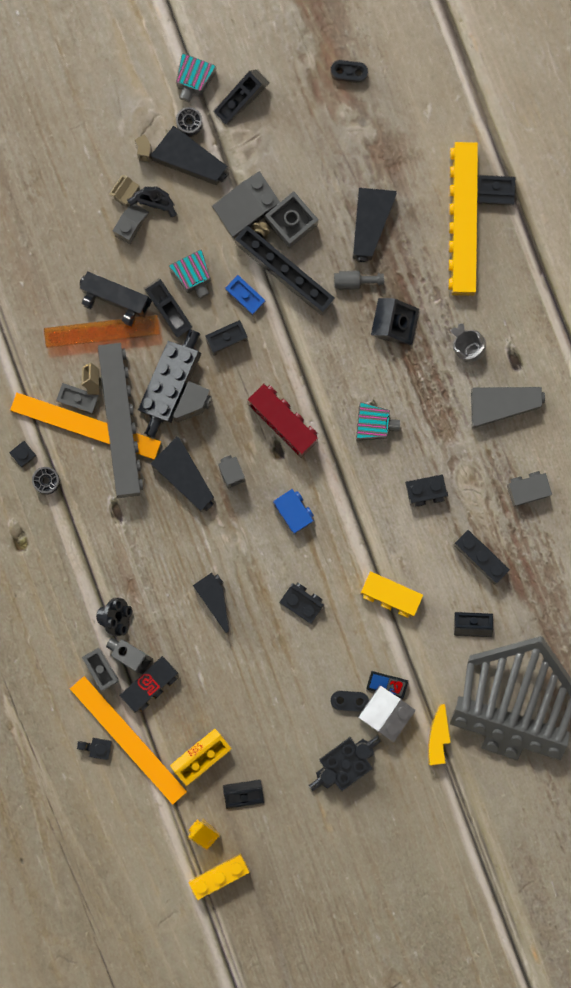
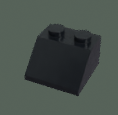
M378 298L371 335L386 341L412 345L419 308L395 298Z

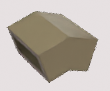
M144 134L135 139L138 149L137 156L140 161L150 162L151 144Z
M122 175L109 195L128 207L127 199L139 191L140 185L132 181L128 176Z
M90 362L82 368V386L87 389L88 395L100 394L99 368Z

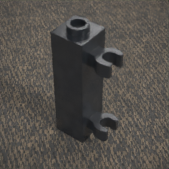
M88 271L80 280V289L86 294L81 303L84 307L91 310L95 298L127 311L122 321L129 326L133 325L136 315L145 318L152 303L148 296Z

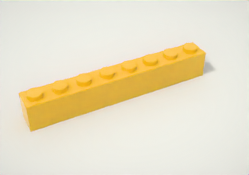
M455 142L454 147L450 148V159H453V167L450 166V178H453V185H450L449 196L453 197V204H449V215H452V222H449V234H452V241H449V252H452V260H449L448 271H452V278L448 279V290H451V295L474 296L476 293L478 143Z

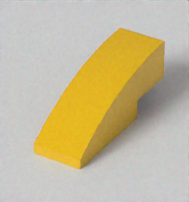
M439 704L431 724L428 738L429 765L445 763L443 744L450 743L445 704Z

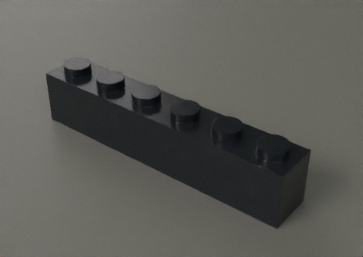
M248 225L235 238V245L321 316L334 303V296Z

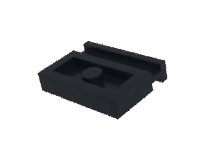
M478 175L477 204L514 206L516 177Z

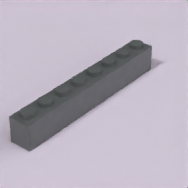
M121 343L98 345L116 498L140 496V490H143L142 479H138V472L141 471L140 460H136L135 453H138L137 441H133V434H136L135 422L131 423L130 415L134 414L133 405L128 402V397H131L130 385L126 386L125 379L129 378L128 367H124L123 360H126L125 348H121Z

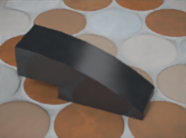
M160 278L143 288L177 338L193 327Z

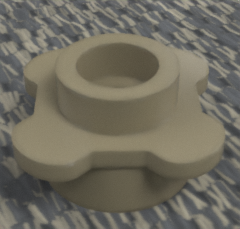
M262 221L254 223L252 230L263 239H268L267 235L271 233L269 225Z

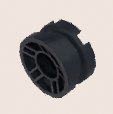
M192 107L181 109L176 116L177 129L188 137L197 135L203 125L200 112ZM187 119H189L193 123L191 125H187Z
M41 467L34 472L32 483L38 492L49 495L54 493L60 486V478L54 469ZM44 477L50 479L48 484L43 483Z

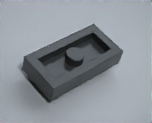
M62 383L56 401L93 414L99 395H88L85 390Z

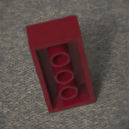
M263 384L247 399L248 406L300 458L318 442L316 430L311 426L307 427L304 424L303 417L297 412L294 414L290 410V404L285 399L280 400L277 397V391L271 385L266 386Z

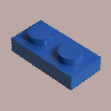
M239 275L225 288L252 315L266 302Z

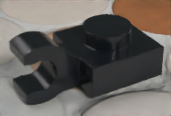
M93 737L92 743L78 741L77 749L90 751L89 757L109 760L112 741Z

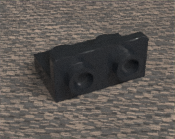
M443 474L405 482L409 504H414L415 507L424 506L426 501L433 500V503L445 501L444 498L448 497Z
M297 582L296 585L292 583L279 603L311 624L324 606L321 603L323 599L314 593L312 596L305 592L307 588Z

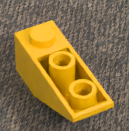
M197 819L188 830L190 832L188 837L206 850L220 836V833L205 819L201 821Z

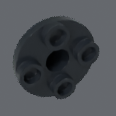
M112 598L106 607L98 609L96 619L109 635L124 636L127 634L133 610L124 599Z

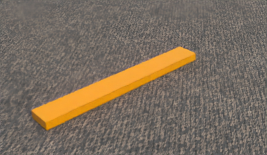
M16 392L10 411L110 445L107 423ZM138 433L133 434V441H137L138 453L136 454L154 460L161 441Z
M85 676L70 688L172 805L187 792Z

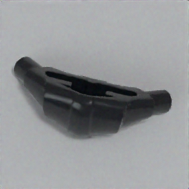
M157 186L144 187L135 192L134 196L127 199L130 206L139 202L140 205H147L163 211L167 210L171 218L177 215L173 207L175 204L170 198L169 193Z

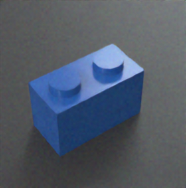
M291 489L274 500L273 504L292 533L296 534L313 523L312 517L314 515L309 507L305 508L301 503L303 498L298 491L294 492Z

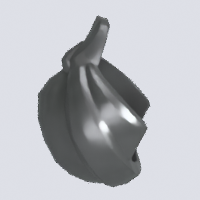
M462 323L458 324V328L451 329V333L456 336L453 349L457 357L466 362H473L484 355L486 341L479 331L465 330Z

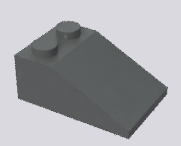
M259 171L235 187L212 205V207L233 238L241 233L247 225L250 227L265 218V215L277 206L280 201Z

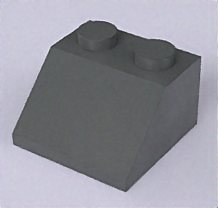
M188 381L173 416L175 422L179 423L202 414L205 408L209 409L213 400L210 390Z

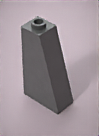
M542 387L472 388L471 426L472 428H477L539 409L542 403H545V392H542Z

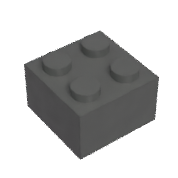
M294 191L265 215V221L289 249L314 229L319 221Z

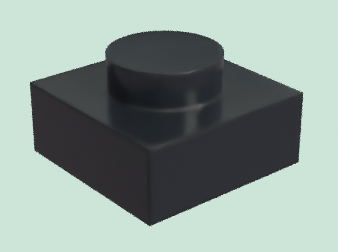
M25 441L9 452L21 468L36 457V454Z

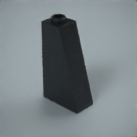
M175 126L170 129L150 155L151 160L158 164L216 186L219 182H224L228 176L227 165Z
M359 188L352 259H356L357 262H368V260L372 259L394 204L397 191Z
M176 436L150 464L200 512L203 510L207 512L214 505V502H212L214 496L181 439Z

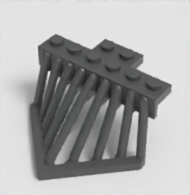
M541 636L470 655L466 669L463 697L458 696L449 724L484 735L481 749L518 760L522 750L527 749L561 761L568 747L570 732L566 730L571 719V677ZM533 650L512 711L508 712L525 652ZM541 653V655L544 658L542 660V664L525 713L523 716H520V712L539 655ZM515 655L503 700L499 709L495 708L507 657ZM499 659L489 702L486 705L483 704L490 662ZM482 664L476 701L471 699L474 667ZM550 666L553 672L551 673L536 718L532 720L531 718ZM559 679V681L561 682V686L557 698L555 700L548 722L544 724L543 721L547 709L549 707L557 680ZM568 692L570 700L560 726L555 727L565 695Z

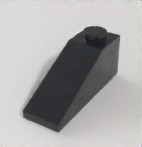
M258 69L250 70L213 112L227 125L254 101L270 82Z
M211 572L194 584L193 587L225 633H228L229 626L224 591L221 586L223 581L218 574L214 576Z

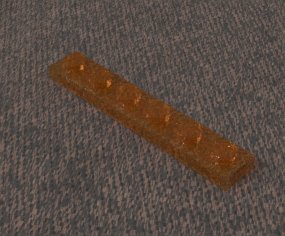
M158 315L145 316V318L135 317L132 326L124 324L122 319L44 328L46 348L154 336L160 335Z

